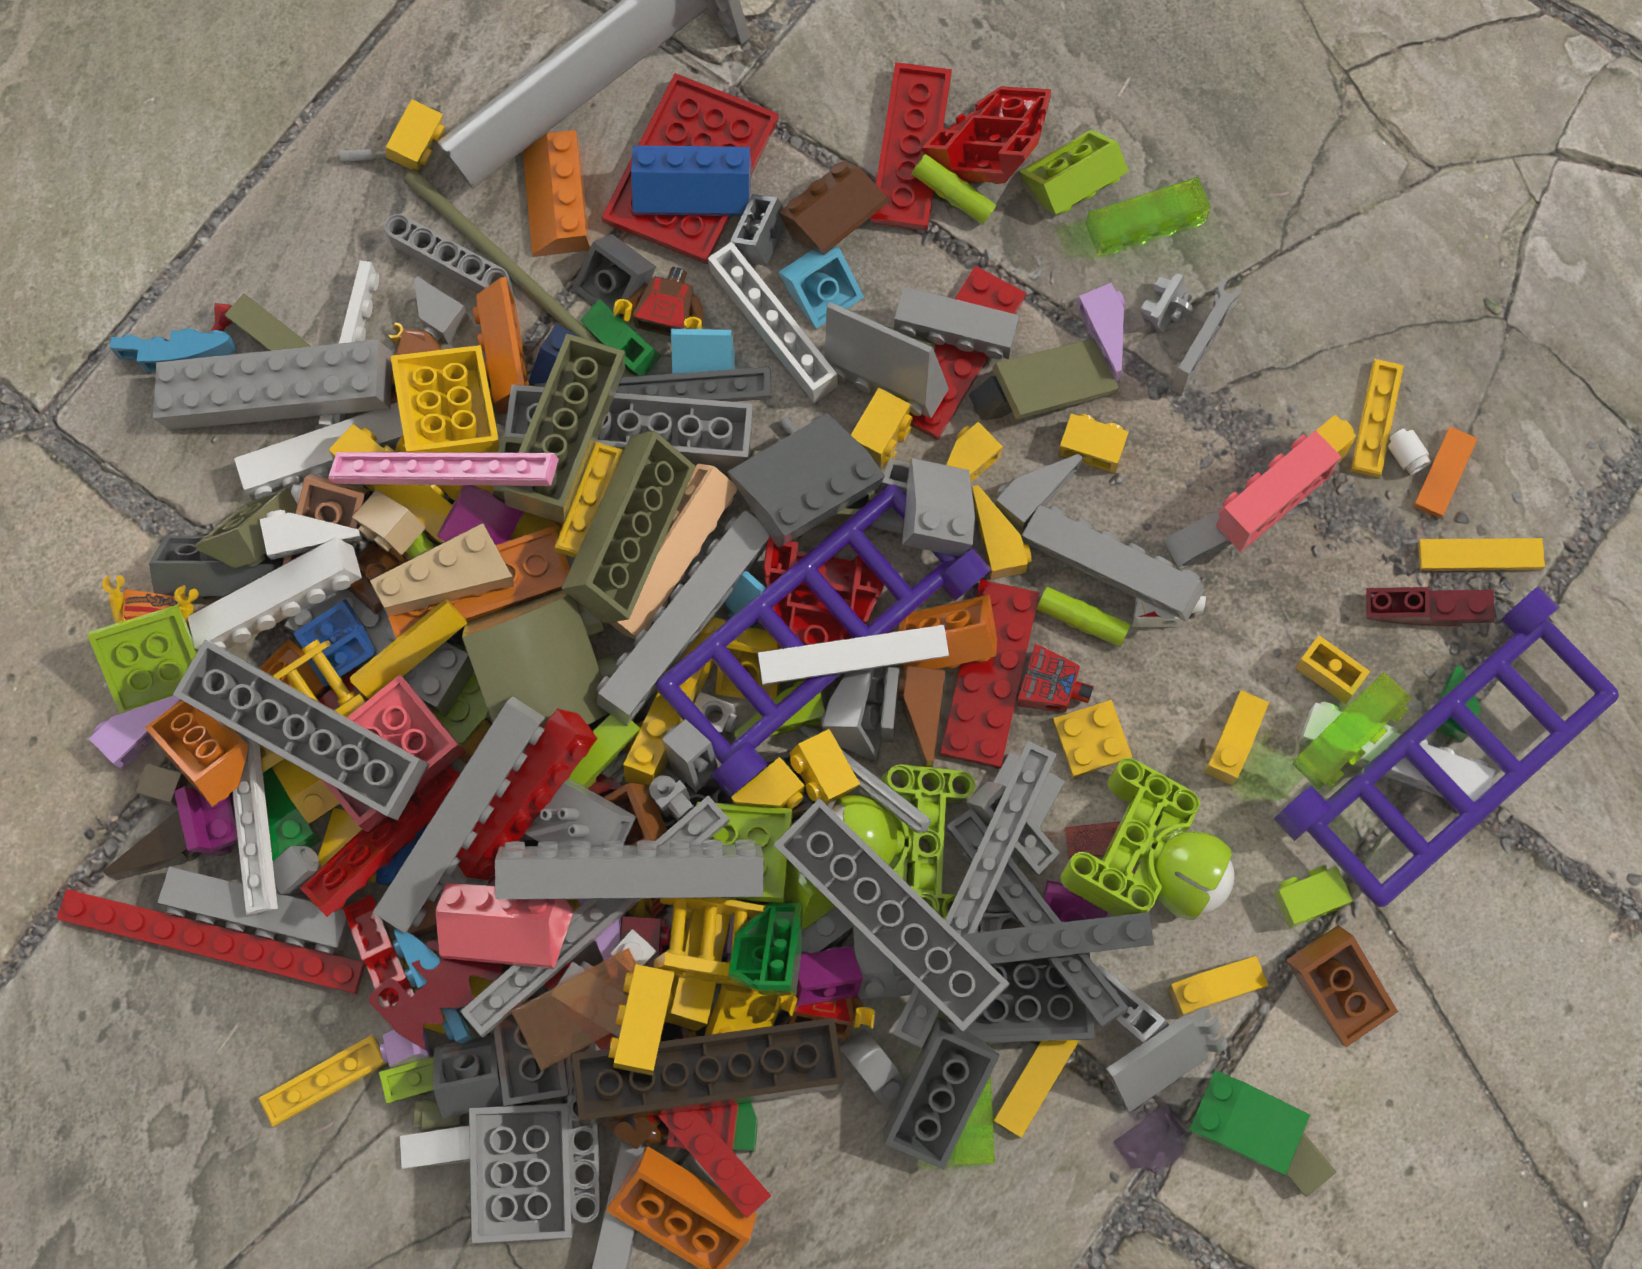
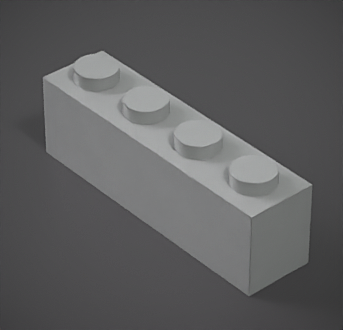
M903 287L894 318V330L910 337L919 336L927 338L929 342L943 345L944 343L955 345L958 349L965 352L975 350L983 352L993 359H1002V357L1009 359L1018 328L1019 315Z

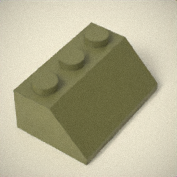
M288 487L245 503L195 546L199 551L234 568L246 564L249 567L256 566L266 559L264 554L267 553L260 519L267 518V513L277 510H285V513L296 514L298 504Z

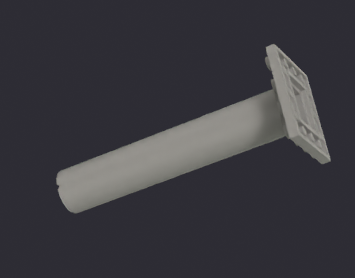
M621 0L446 134L437 143L459 174H463L464 180L474 189L704 11L711 18L715 19L718 17L723 22L722 28L731 39L736 37L741 44L746 42L751 37L740 0Z

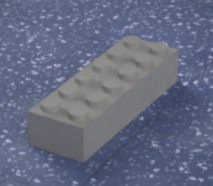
M347 589L338 590L327 596L324 601L304 608L299 614L289 617L284 626L294 633L342 600L347 599L362 623L376 654L354 667L361 669L396 640L385 610L382 609L375 615ZM444 642L404 675L403 678L430 709L447 717L472 676L474 669L468 653Z

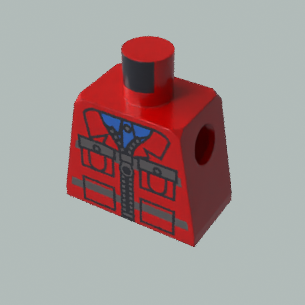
M1035 644L1018 697L1017 706L1064 713L1067 711L1070 698L1089 703L1094 686L1076 681L1080 669L1078 664Z

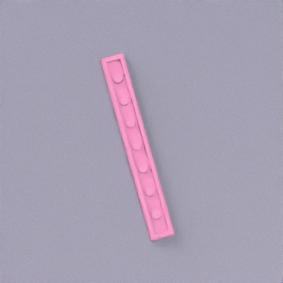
M337 452L328 479L333 484L551 486L559 459L555 453Z

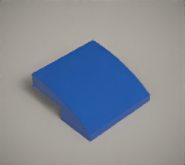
M347 599L342 600L293 633L303 648L317 639L320 643L329 640L332 645L322 652L339 677L376 654L362 623ZM311 658L307 661L323 686H327L329 683Z

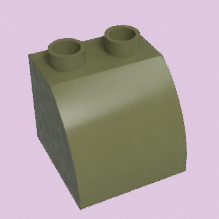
M559 590L467 621L462 638L492 723L512 696L545 717L540 725L542 728L557 708L579 713L587 725L609 714L596 704L598 697L596 689L605 676L611 678L616 672V662L613 654L597 659L589 638L591 635L604 631L602 621L565 591Z

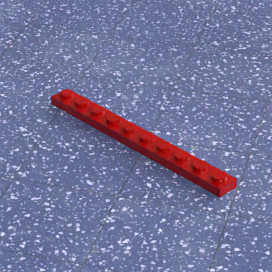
M69 889L65 891L56 918L63 922L356 995L366 966L364 962Z
M570 963L544 984L551 993L554 992L571 965ZM559 1001L601 1050L610 1049L612 1038H618L617 1036ZM697 1110L658 1115L746 1218L752 1215L771 1197L769 1192Z

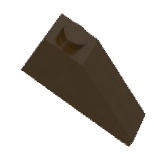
M176 810L104 869L103 872L106 876L117 881L183 864L187 860L192 861L202 853L187 851L179 811Z

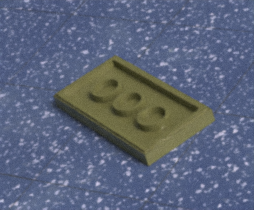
M1095 338L997 362L992 367L1016 420L1112 395L1119 390Z

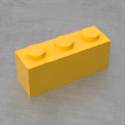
M635 964L634 973L627 972L623 992L629 993L626 1006H619L616 1024L622 1025L619 1038H612L608 1056L615 1058L614 1068L653 1075L675 972Z

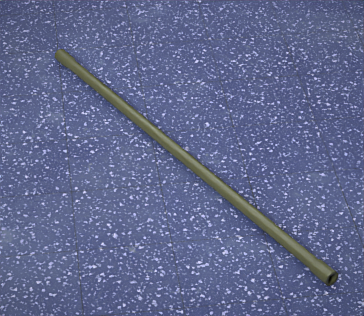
M412 169L406 174L404 182L421 198L427 200L493 263L503 268L508 276L562 327L583 339L602 344L443 197L419 171ZM625 365L622 377L637 376ZM722 472L728 479L731 480L727 472ZM804 533L791 541L797 542L804 535Z

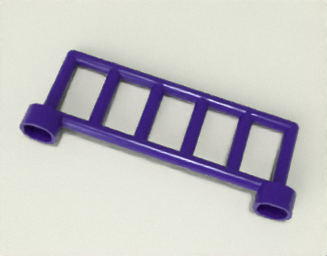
M892 484L883 489L657 680V691L683 721L686 719L711 742L714 755L722 765L710 776L729 798L768 765L755 748L842 673L807 678L776 705L726 646L757 620L782 649L805 646L772 609L802 582L807 585L852 638L889 633L941 587L956 601L992 570L973 547L962 557L931 551L941 563L911 588L862 532L890 507H893L904 520L907 495L899 486ZM847 544L897 599L892 606L869 626L864 624L817 570ZM711 659L762 717L731 745L679 687Z
M1538 586L1501 619L1515 634L1331 797L1325 800L1311 785L1289 803L1274 820L1293 841H1296L1305 832H1308L1376 906L1385 907L1614 704L1619 697V692L1548 619L1560 607ZM1539 638L1595 693L1565 721L1510 665ZM1495 677L1550 733L1520 761L1465 705ZM1450 717L1505 773L1475 801L1419 745ZM1404 757L1459 814L1429 842L1417 832L1374 786L1380 778ZM1358 798L1371 809L1414 855L1382 884L1327 826Z

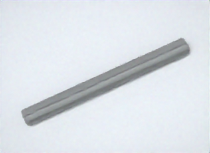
M803 725L799 728L800 731L797 734V738L803 742L820 733L810 725ZM842 751L860 783L858 785L859 788L916 833H925L928 830L931 821L926 815Z

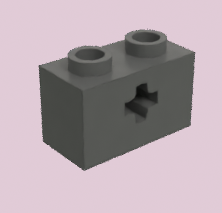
M752 194L730 240L748 263L767 266L782 235L785 224L778 212L783 209V206L777 197Z

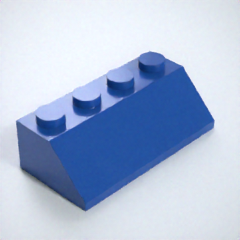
M633 146L631 169L633 215L742 216L751 194L752 161L750 147Z

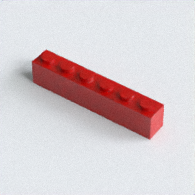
M557 708L543 726L545 730L534 746L530 744L523 752L527 755L526 760L518 772L512 769L506 778L511 782L501 798L495 795L491 801L490 806L494 810L484 824L478 822L473 829V832L477 833L476 838L468 850L461 848L456 856L461 860L458 866L465 877L489 880L495 874V858L499 847H505L506 842L519 841L525 832L533 825L540 811L551 802L552 797L562 784L569 779L576 766L589 753L590 748L598 738L579 713Z

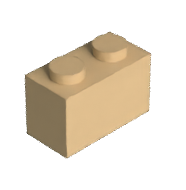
M375 490L352 516L360 525L358 530L365 538L371 542L374 540L386 552L393 549L400 555H403L426 528L407 508L378 490Z

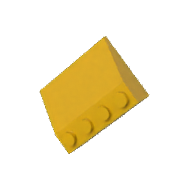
M481 345L390 356L406 452L498 453L499 439Z

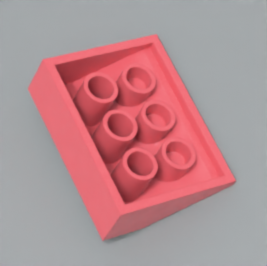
M401 674L347 717L429 763L427 770L412 795L465 752L459 742ZM322 780L355 823L365 831L369 832L387 817Z

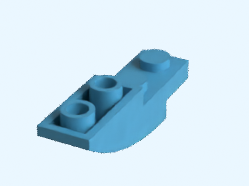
M184 328L182 331L171 330L169 341L162 337H152L151 340L140 339L134 335L111 337L109 348L118 359L136 360L145 372H156L157 362L230 355L236 352L237 345L230 335L223 331L214 330L211 333H200L195 329Z
M395 929L393 931L397 939L392 941L399 958L405 957L409 968L405 970L411 986H418L421 989L428 981L411 963L420 960L423 968L434 969L439 965L441 958L413 935ZM465 1007L457 1009L440 1008L446 1017V1021L442 1024L450 1040L455 1038L456 1042L462 1045L473 1039L466 1021L460 1012Z

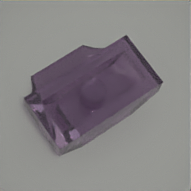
M1165 1104L1112 1143L1130 1169L1143 1168L1157 1173L1184 1153L1182 1147L1184 1130Z

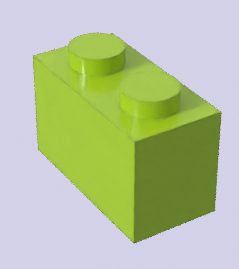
M1323 865L1309 871L1310 877L1299 881L1296 876L1279 884L1281 889H1278L1274 896L1289 929L1344 908L1353 902L1337 866L1327 869V866Z

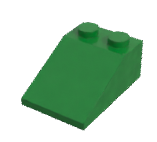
M272 767L263 772L272 861L274 862L290 846L312 848L322 841L311 823L308 824L296 808Z
M1214 1070L1189 1130L1198 1139L1286 1176L1311 1115L1243 1081Z

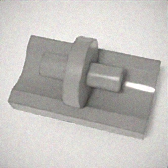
M1175 273L1172 279L1159 277L1154 287L1155 295L1161 297L1159 302L1147 299L1140 308L1142 317L1152 322L1157 332L1164 334L1172 320L1178 322L1181 316L1188 318L1194 312L1193 306L1189 303L1192 296L1188 294L1189 290L1183 283L1184 275Z
M663 775L658 776L651 782L650 794L653 800H655L660 813L666 819L672 815L679 821L694 808L689 801L688 791L680 780L675 783L674 779Z

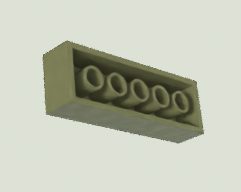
M566 334L518 452L555 453L559 460L551 486H504L505 506L564 524L595 442H597L624 373L625 351Z
M655 430L630 436L561 588L604 623L630 619L696 467Z

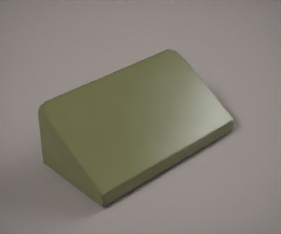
M1304 1133L1287 1175L1302 1194L1307 1197L1336 1174V1170Z

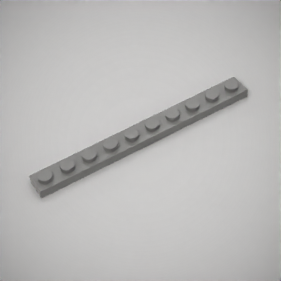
M1027 741L945 919L959 935L976 933L1057 756L1056 753L1030 741ZM916 985L893 1035L923 1048L940 1009Z
M707 796L657 839L656 842L657 845H670V841L686 840L689 841V845H702V841L710 840L730 822V819ZM592 898L587 900L572 915L555 969L513 965L460 1012L480 1036H486L642 898Z

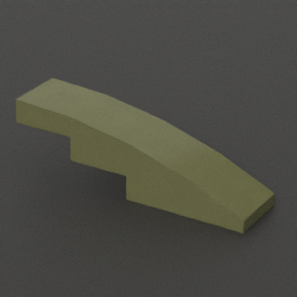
M244 293L225 314V317L231 323L248 334L255 343L266 351L311 347L300 336Z

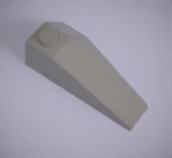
M890 666L846 672L829 700L827 711L822 715L821 723L823 730L830 729L840 747L870 760H877L882 740L881 722H878L880 706H883L884 698L883 678H886V669Z

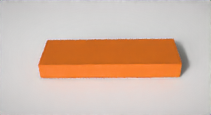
M1451 426L1448 428L1413 507L1440 519L1443 517L1478 438Z

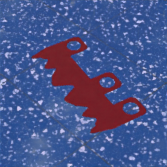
M432 940L425 944L429 949L436 950L439 953L438 942ZM441 957L440 963L436 968L425 969L421 966L420 960L411 964L428 982L412 997L396 980L387 979L370 994L369 1003L399 1035L417 1046L425 1048V1042L422 1037L423 1025L443 1023L440 1008L457 1009L467 1006L474 1000L469 976L475 975L496 981L501 975L504 964L445 959ZM386 988L395 989L399 995L398 1002L390 1008H384L378 1002L380 992Z

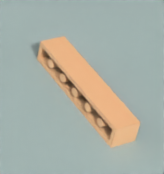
M697 464L630 619L609 623L623 635L636 639L643 629L648 631L651 628L655 613L661 606H666L669 595L683 579L691 561L700 553L703 542L716 528L717 521L723 511L732 503L737 487L715 466Z

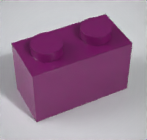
M832 947L826 951L801 953L797 992L795 995L797 997L796 1006L858 996L863 976L852 947Z

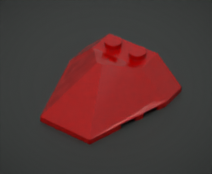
M1000 86L978 101L973 112L967 116L963 113L958 115L953 126L947 130L944 127L938 129L922 147L923 153L949 171L957 174L962 180L1005 184L1039 143L1052 95L1051 89Z
M768 537L763 565L766 586L771 585L809 552L798 550V543L792 541L778 548L772 538ZM858 555L852 561L831 557L817 570L866 624L875 603L883 591L884 584ZM804 582L772 607L805 646L852 639ZM777 643L778 650L782 649V647Z

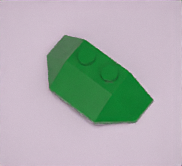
M770 902L763 908L765 912L754 916L735 932L728 976L730 980L762 995H796L802 953V903Z

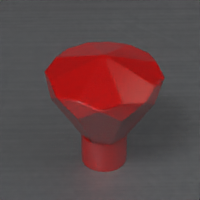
M214 304L215 323L211 331L218 330L224 332L225 328L232 324L225 317V314L232 305Z

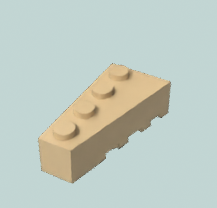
M483 523L370 580L388 617L427 608L428 605L441 603L445 598L452 602L456 601L457 598L473 594L480 595L488 593L490 590L514 586L513 577Z

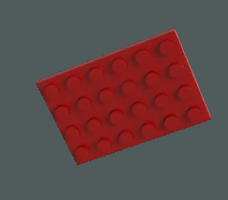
M674 73L638 146L750 147L752 175L779 121V114ZM631 158L601 217L602 222L708 264V257L713 254L731 216L633 215Z

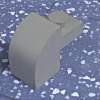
M889 458L884 473L885 477L881 483V491L888 485L894 484L899 486L907 495L910 463ZM890 507L872 523V527L900 534L904 526V520L893 507Z
M863 1029L839 1048V1050L866 1083L879 1103L886 1109L898 1099L906 1082L881 1047Z

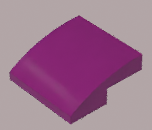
M463 485L437 537L447 542L483 523L494 544L498 545L509 541L524 511L505 506V500L495 497L489 491L474 485Z

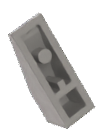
M1077 454L1017 477L1010 485L1005 483L995 495L997 498L996 507L1008 521L1023 532L1039 504L1045 507L1081 468L1083 457Z
M987 781L966 802L987 828L1006 789L1004 785ZM1029 816L1013 853L1035 874L1039 875L1060 852Z
M1101 965L1097 967L1128 1006V1011L1113 1021V1023L1132 1042L1140 1046L1169 1026L1165 1018Z

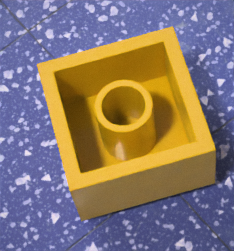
M878 388L851 436L869 452L882 471L887 466L889 458L895 459L897 455L895 449L899 441L903 443L906 441L912 429L909 425L913 417L910 416V403Z

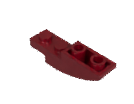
M1430 587L1366 588V619L1424 626H1462V623H1494V590L1430 591Z

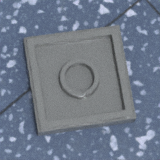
M894 667L886 669L881 718L883 742L894 743L900 681L899 668Z

